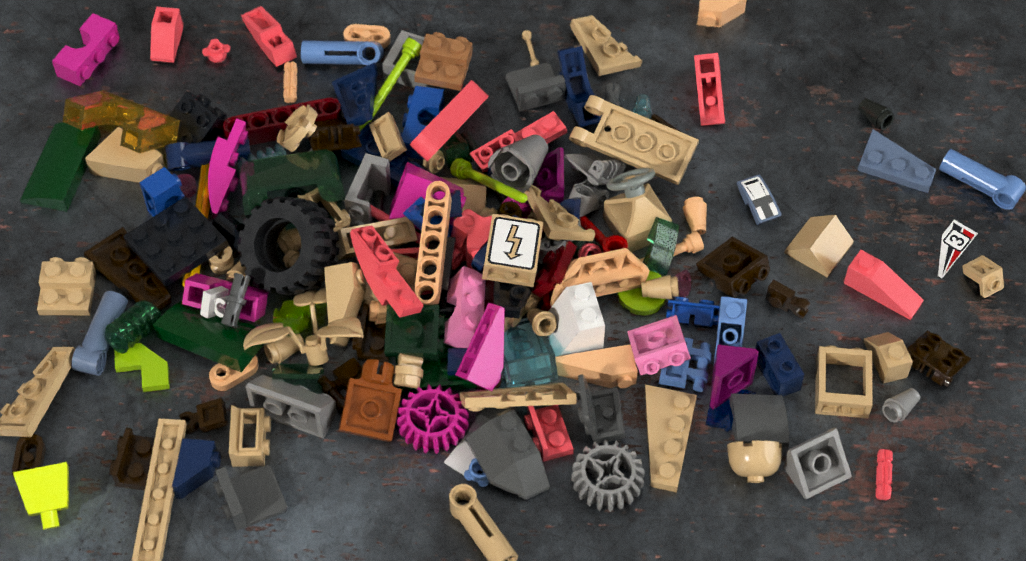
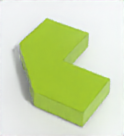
M141 343L114 346L116 373L141 370L143 392L170 389L169 365L167 361Z

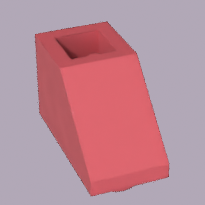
M156 7L151 25V61L175 62L183 31L180 9Z

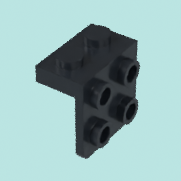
M186 91L162 124L160 130L173 143L204 142L214 127L224 131L223 123L226 120L227 114L217 107L213 108L210 105L212 101L203 94L196 96Z

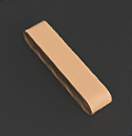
M442 181L432 182L426 190L414 293L424 305V309L435 308L439 304L452 202L450 190L447 184ZM438 191L446 193L441 200L433 199V195ZM434 216H441L443 218L441 223L437 225L431 224L430 220ZM436 240L440 242L438 248L434 250L427 248V244L430 241ZM429 265L437 267L432 275L424 273V269ZM426 290L434 292L433 297L429 300L421 299V294Z

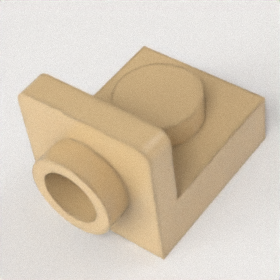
M984 255L963 265V274L979 284L982 297L986 298L1004 288L1002 267Z

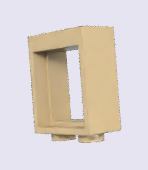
M831 345L819 346L816 357L815 414L869 418L873 406L872 351L863 350L862 348H837ZM826 364L863 367V395L826 392Z

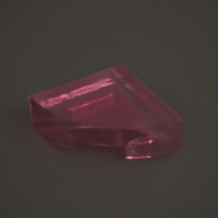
M685 269L675 276L678 278L679 297L688 298L691 292V276L688 270Z

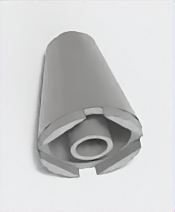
M531 135L496 150L488 162V168L491 167L492 171L491 178L524 193L532 186L548 152V144L545 139L539 135Z

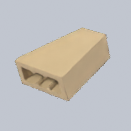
M117 127L85 158L89 172L93 175L137 183L165 167L164 159L160 152L120 127Z

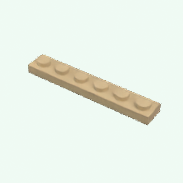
M161 418L158 420L132 561H162L174 499L172 484L182 438H185L187 427L185 420Z

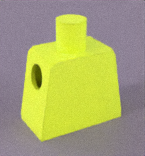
M67 462L13 472L28 515H41L43 530L60 527L57 511L69 509V467Z

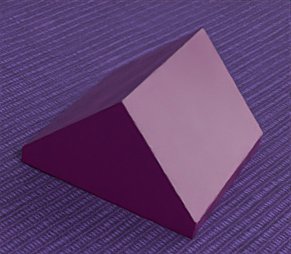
M561 147L545 156L532 184L542 191L540 196L548 203L552 199L559 204L564 201V149Z
M717 345L711 384L710 407L712 409L729 400L731 393L738 394L753 384L759 354L756 349Z

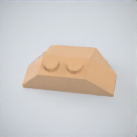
M627 248L577 258L570 262L562 283L556 284L550 300L551 307L566 287L592 282L596 297L640 288L641 282H646L650 270Z

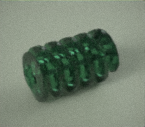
M140 300L136 302L134 306L128 308L126 312H123L106 326L105 336L109 345L118 353H126L129 348L134 347L143 337L148 336L149 332L155 330L153 324L161 317V312L148 301Z

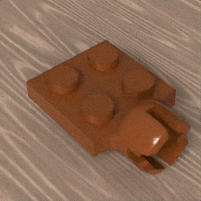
M368 359L363 364L361 377L359 379L350 378L348 381L338 431L391 442L402 389L396 388L392 384L394 365L384 361L377 374L379 360Z

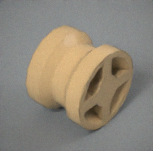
M230 246L208 259L210 269L217 274H225L234 267L233 252Z

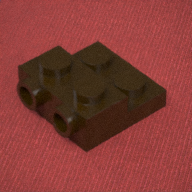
M733 236L696 263L697 270L700 273L713 279L716 283V288L732 298L737 297L739 294H747L751 285L758 280H765L770 271L767 255Z

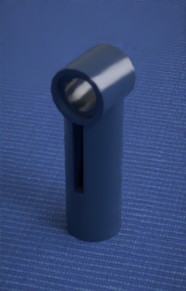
M248 137L245 144H240L237 149V153H239L237 162L251 160ZM216 140L198 143L179 142L166 145L168 171H183L192 167L208 165Z

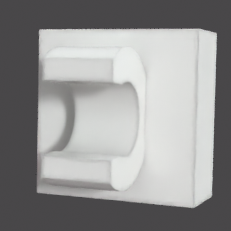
M219 286L203 291L200 315L207 319L214 316L222 318L227 305L225 298L229 293V289Z

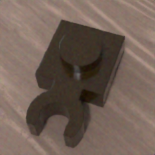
M774 279L769 284L766 301L775 308H780L786 312L790 309L796 316L802 319L809 311L807 308L810 306L808 300L796 297L794 290Z
M222 398L196 405L197 412L195 413L186 411L179 415L181 420L186 422L190 420L185 434L195 432L198 427L204 433L228 425L225 402Z

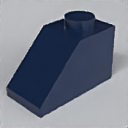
M182 438L172 484L176 499L184 498L213 478L215 468H219L221 462V452L217 451L215 441Z

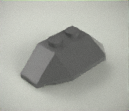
M489 407L477 412L466 436V442L489 483L505 491L517 494L525 500L550 490L540 452L515 410L510 407L505 409Z

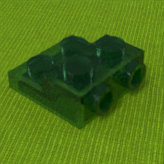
M387 305L385 357H398L402 353L422 357L423 361H439V354H444V338H440V330H445V314H440L439 305H424L420 313L401 318L391 305Z

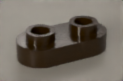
M33 434L32 437H21L18 440L12 466L13 477V472L43 467L46 447L39 435ZM36 448L34 452H28L30 449Z

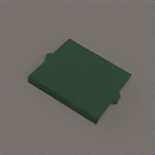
M277 364L276 368H273L272 379H319L324 374L323 364L318 366H311L309 364Z

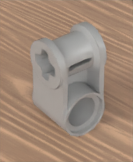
M586 179L573 186L568 199L581 198L580 217H583L592 211L602 208L604 200L609 198V192L601 190Z

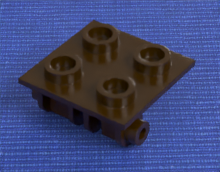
M345 118L315 121L314 124L317 125V128L308 137L313 153H326L328 151L362 147L358 137L360 135L359 125L354 126V123L347 124Z
M928 330L907 348L913 361L912 367L916 370L920 369L919 372L923 373L929 366L930 369L926 377L929 378L935 371L931 380L941 387L943 385L949 387L953 377L971 360L961 349L951 346L942 340L939 335Z

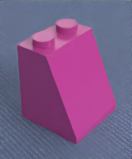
M407 162L390 205L389 219L406 217L403 212L420 196L425 199L427 187L434 181H442L447 184L450 193L460 190L461 208L463 209L466 197L463 196V188ZM438 191L433 195V199L440 200L444 198L446 193ZM451 217L449 219V223L452 226L455 220L454 217Z

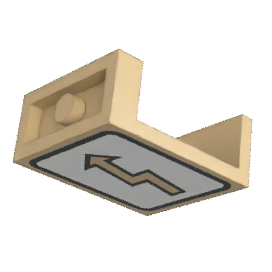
M492 214L482 279L534 287L543 222L531 218L511 217L506 214Z

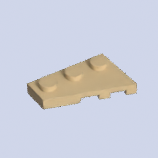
M594 16L571 20L570 27L598 76L641 66L642 60L637 55L633 57L627 51L628 47L622 42L618 43L610 36L611 32Z

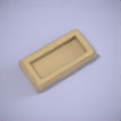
M389 112L369 125L382 158L389 159L390 162L407 150L396 122Z

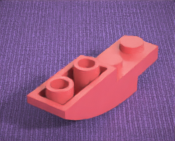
M553 111L516 133L512 129L470 152V155L481 171L487 172L489 169V159L496 150L531 135L541 136L548 144L566 134L567 128Z
M370 225L351 229L350 235L357 260L370 288L381 305L390 304L400 318L420 313L424 305L397 271L396 267L399 260L375 228Z

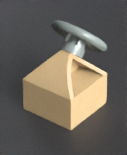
M652 168L631 170L617 175L607 182L609 190H624V193L604 200L603 218L613 235H619L626 239L630 252L670 237L672 219L649 183L643 185L655 176V170Z

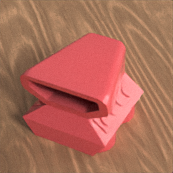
M466 209L462 212L461 217H457L454 220L451 237L456 238L455 248L464 253L462 262L466 261L467 267L473 269L471 267L473 258L488 242L492 216L481 217L474 211Z

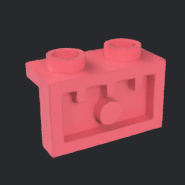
M552 405L536 410L534 406H527V415H524V422L527 430H532L534 438L531 439L540 452L542 462L572 455L574 449L559 406Z

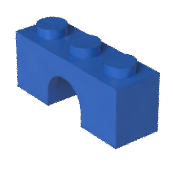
M415 86L413 95H409L407 107L409 112L404 113L402 123L404 131L400 132L407 149L405 156L423 160L424 158L409 144L426 127L422 124L431 122L443 110L444 90Z

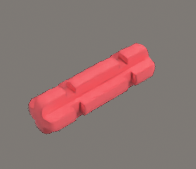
M880 449L877 454L876 498L878 500L886 501L891 497V461H893L891 450Z

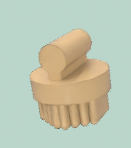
M400 353L398 365L394 366V384L396 386L416 389L420 387V380L423 378L424 370L421 369L423 358Z

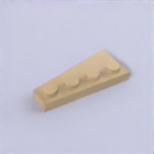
M53 347L33 371L34 378L23 383L17 390L19 396L11 405L7 403L0 411L2 414L0 417V436L32 437L69 370L72 368L74 347Z
M564 383L493 389V391L460 392V401L469 411H481L486 407L505 409L513 406L577 404L576 393Z
M645 384L650 487L677 492L697 395Z

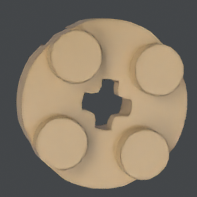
M303 105L295 110L285 122L288 125L285 132L280 129L277 143L290 152L295 151L300 141L305 136L310 137L316 130L317 125L314 122L318 115L317 111L310 105H307V108Z

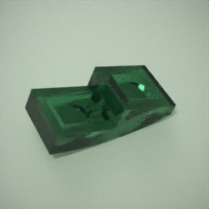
M659 217L655 218L647 238L651 243L643 260V263L649 270L667 275L678 238L679 225L677 223Z

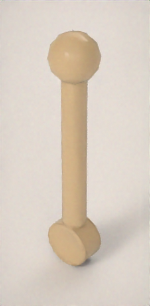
M526 30L522 33V38L527 42L532 60L530 65H539L540 63L536 60L530 40L531 32Z

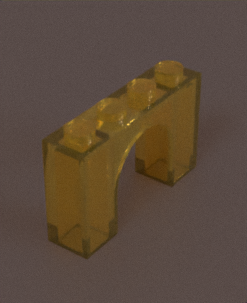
M105 90L66 99L63 115L64 123L81 130L98 125L123 126L120 146L137 153L147 152L176 143L180 123L178 119Z

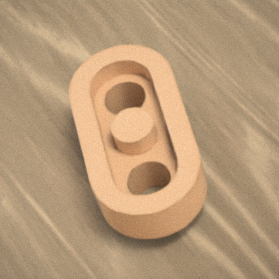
M352 24L344 30V41H376L384 49L390 44V32L383 26Z
M254 356L242 373L220 363L212 367L209 372L212 387L218 391H226L253 376L259 368L257 356ZM221 373H226L224 376H218Z

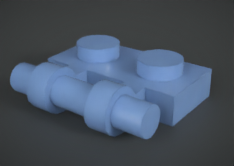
M684 337L691 359L684 361L680 366L671 365L662 368L659 384L685 388L686 380H692L694 382L693 390L702 392L704 384L708 381V373L706 371L712 357L710 353L711 345L703 342L700 344V349L692 348L693 339ZM690 360L697 362L696 369L688 368Z

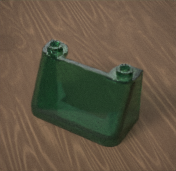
M322 149L249 160L244 162L239 169L245 215H251V210L256 205L261 206L262 201L268 199L267 191L316 184L320 196L328 202L345 200L336 155L330 150Z

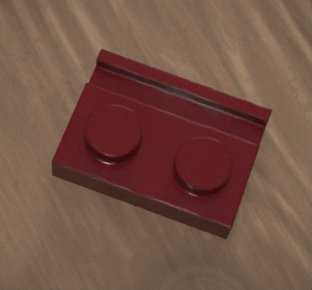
M568 241L565 247L562 245L554 252L551 250L545 255L542 261L544 266L535 277L536 284L532 293L541 298L554 289L557 283H562L577 248L575 244Z

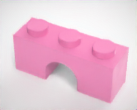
M463 266L450 279L447 292V302L456 307L452 316L445 322L444 343L455 348H468L484 314L486 280L482 279V273Z

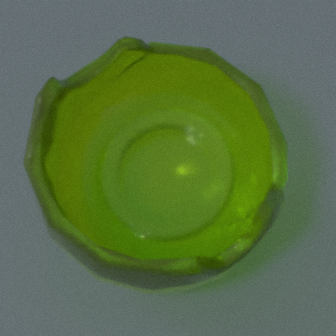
M293 300L284 301L280 311L277 308L274 309L273 323H283L284 327H291L295 334L302 333L312 323L310 305L296 306Z

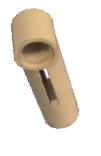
M459 484L452 488L449 494L450 512L452 516L462 523L488 561H516L518 559L517 553L477 499L475 489L467 484ZM460 500L469 501L465 505L458 504L457 502Z

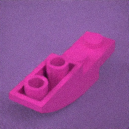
M236 119L228 139L225 140L217 137L213 148L208 173V191L213 219L220 212L227 211L230 202L227 200L230 192H235L239 179L236 178V169L230 166L234 167L239 157L237 149L240 144H245L249 131H246V122Z

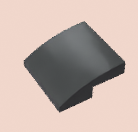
M731 393L729 402L734 418L732 430L735 442L743 441L744 445L752 443V441H774L782 444V447H789V427L783 395Z

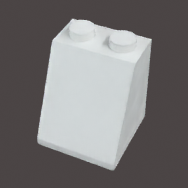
M592 282L566 287L548 311L556 318V329L552 334L543 336L552 368L554 357L599 350L604 347L605 323Z

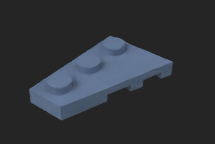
M873 129L857 171L928 193L936 169Z

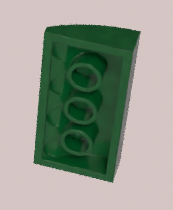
M70 121L54 125L22 194L21 203L68 212L88 167L85 158L96 148L101 137L98 124Z
M182 301L168 309L153 324L159 339L241 373L264 345H254L244 350V340L248 333L256 328V326L238 320L237 328L221 324L223 317L214 316L207 319L200 315V308L184 305Z

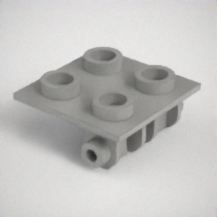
M592 152L564 155L571 162L570 165L574 169L584 173L587 176V180L596 186L607 185L610 179L622 174L626 168V164L617 159L602 161Z

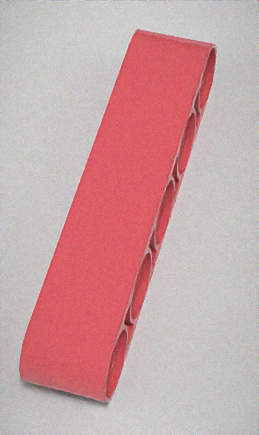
M471 80L409 145L428 162L482 105L489 95Z

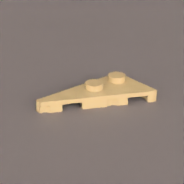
M532 185L524 192L538 221L543 222V230L548 239L555 241L577 240L593 242L595 231L592 229L584 230L578 226L579 219L568 213L564 207L553 199L548 203L540 196L542 191Z

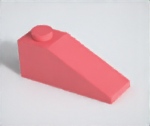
M718 53L694 55L701 126L725 124Z
M863 250L859 251L848 266L844 284L909 320L913 318L924 301L883 261Z

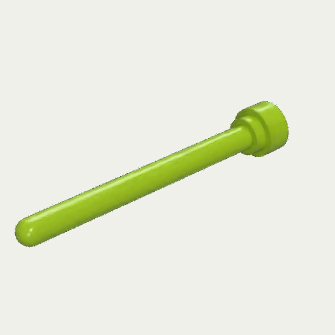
M407 38L402 45V56L375 96L373 118L410 59L419 56L422 45L414 39ZM370 120V121L366 122L365 124L359 126L360 131H361L369 122H371L372 120Z
M462 158L456 159L451 165L452 175L459 179L470 178L520 203H525L528 199L525 193L474 170L471 163Z

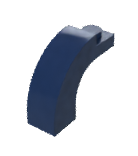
M576 45L557 50L561 70L559 75H563L565 80V99L573 119L580 127L599 123L603 115H594L584 108L589 96L596 95L593 93L588 80L582 46Z

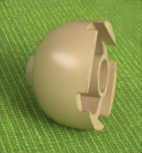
M743 441L729 443V464L737 475L747 477L748 483H763L764 477L773 475L781 465L782 444L774 441H752V443L744 444L743 447Z

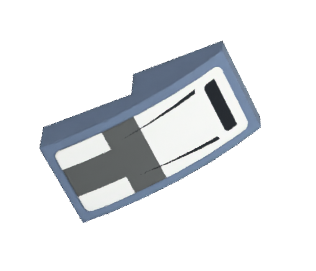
M760 174L736 183L744 204L750 207L756 225L778 219L782 216L771 191Z

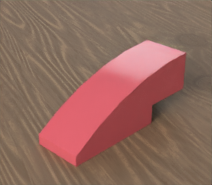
M262 6L241 15L243 22L255 41L276 67L297 58L293 42L282 32L281 25Z

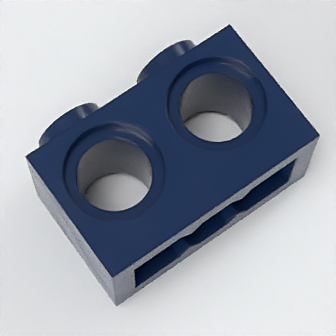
M781 333L757 341L755 347L759 352L757 365L774 395H783L784 397L800 391L805 374Z

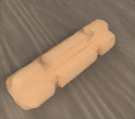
M286 62L284 64L283 97L286 103H295L297 101V64L295 62Z

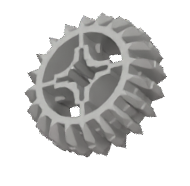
M605 439L603 446H599L597 442H594L592 449L585 446L583 454L578 453L576 462L572 465L573 473L571 474V480L574 482L573 488L575 492H579L580 500L588 498L587 504L589 507L597 503L599 511L603 506H608V510L611 512L613 505H617L621 510L624 507V502L631 505L633 497L638 498L640 489L644 486L643 478L645 471L642 468L641 459H636L637 454L635 451L628 453L629 447L627 444L622 448L618 447L619 443L617 440L613 445H608ZM620 465L628 472L630 479L624 477V473L619 471ZM587 472L591 473L592 477L597 480L596 486L589 481L586 475Z

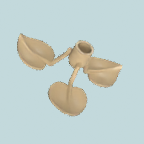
M326 288L298 294L293 299L296 306L310 305L314 335L305 338L306 342L304 345L291 327H284L283 323H269L251 330L244 340L243 347L246 350L254 345L281 340L290 334L300 348L301 354L306 353L309 365L318 366L329 360L326 338H363L364 335L360 320L357 318L334 320L328 326L318 330L315 304L327 302Z

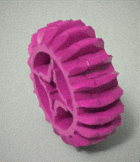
M429 384L427 390L423 391L418 387L417 394L409 392L408 400H402V408H399L397 412V426L400 428V435L405 437L407 445L413 443L415 450L423 447L425 454H427L429 449H434V452L437 454L439 448L443 447L448 452L449 444L457 446L458 438H464L465 430L468 428L469 412L462 405L459 393L452 395L451 388L443 391L441 385L437 389H432V386ZM440 406L449 410L452 413V415L449 414L448 411L442 410ZM413 423H416L419 427H423L426 430V432L418 429Z

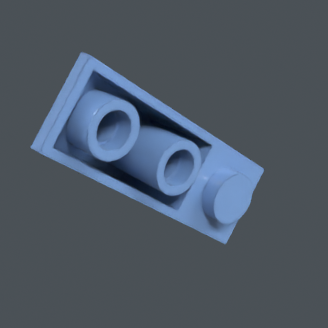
M721 296L714 362L717 345L742 347L748 299Z

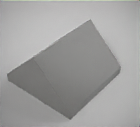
M832 428L789 449L783 467L805 499L852 477L837 428Z

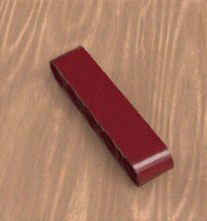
M331 97L232 116L223 123L225 137L228 139L236 119L246 122L250 146L276 141L280 129L285 132L288 127L285 123L286 120L299 107L304 105L307 108V105H310L318 113L315 121L342 118L340 103L337 99Z

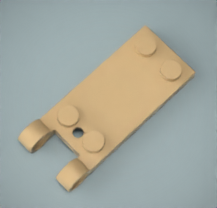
M590 95L584 108L594 115L603 116L594 134L581 127H574L569 140L578 146L591 148L638 169L652 168L655 170V176L679 186L698 146L699 139L607 102L600 97ZM610 127L611 131L606 132L604 129Z

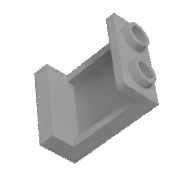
M365 154L345 197V208L351 218L350 227L372 223L370 201L374 192L382 190L386 196L389 195L392 189L389 159Z

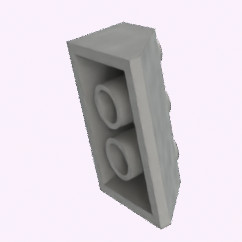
M262 374L246 385L251 408H264L266 416H270L271 420L323 439L337 414L336 402L331 396L325 393H314L302 385L286 383L276 376L269 377Z

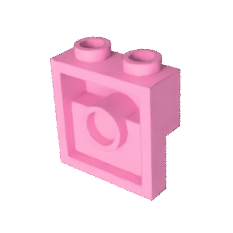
M677 315L627 331L640 375H652L657 373L659 369L671 365L680 366L684 361L691 359Z

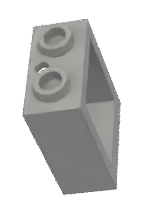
M401 30L383 62L385 80L402 56V45L405 40L411 38L423 45L425 37ZM406 68L396 81L398 84L414 89L415 86L440 89L438 86L415 82L414 75L416 71Z

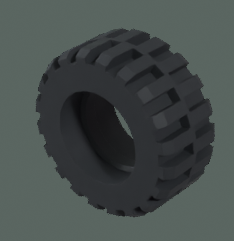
M277 196L274 199L268 198L262 201L261 206L256 205L251 210L252 216H247L243 222L245 225L244 230L240 229L239 233L241 244H238V252H241L242 258H239L241 266L247 269L244 271L246 276L254 279L253 284L272 294L296 295L321 287V282H325L324 267L336 265L337 262L334 261L335 255H339V247H336L339 235L338 232L333 230L336 227L333 219L327 218L329 216L328 212L324 208H320L313 201ZM289 223H292L297 228L301 238V251L294 265L286 269L279 261L276 246L282 229Z

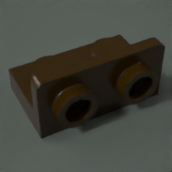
M363 304L362 313H358L357 319L360 320L364 337H353L352 349L357 351L359 361L377 359L379 362L384 363L386 361L389 363L394 332L393 323L375 324V322L369 321V304Z
M132 428L125 429L124 435L118 439L116 460H112L110 465V476L113 477L116 487L145 491L155 438L134 435Z

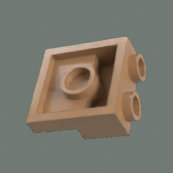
M435 32L432 35L426 34L420 51V61L414 75L415 82L461 91L472 58V42H469L464 37H457L456 39L446 38L444 34Z

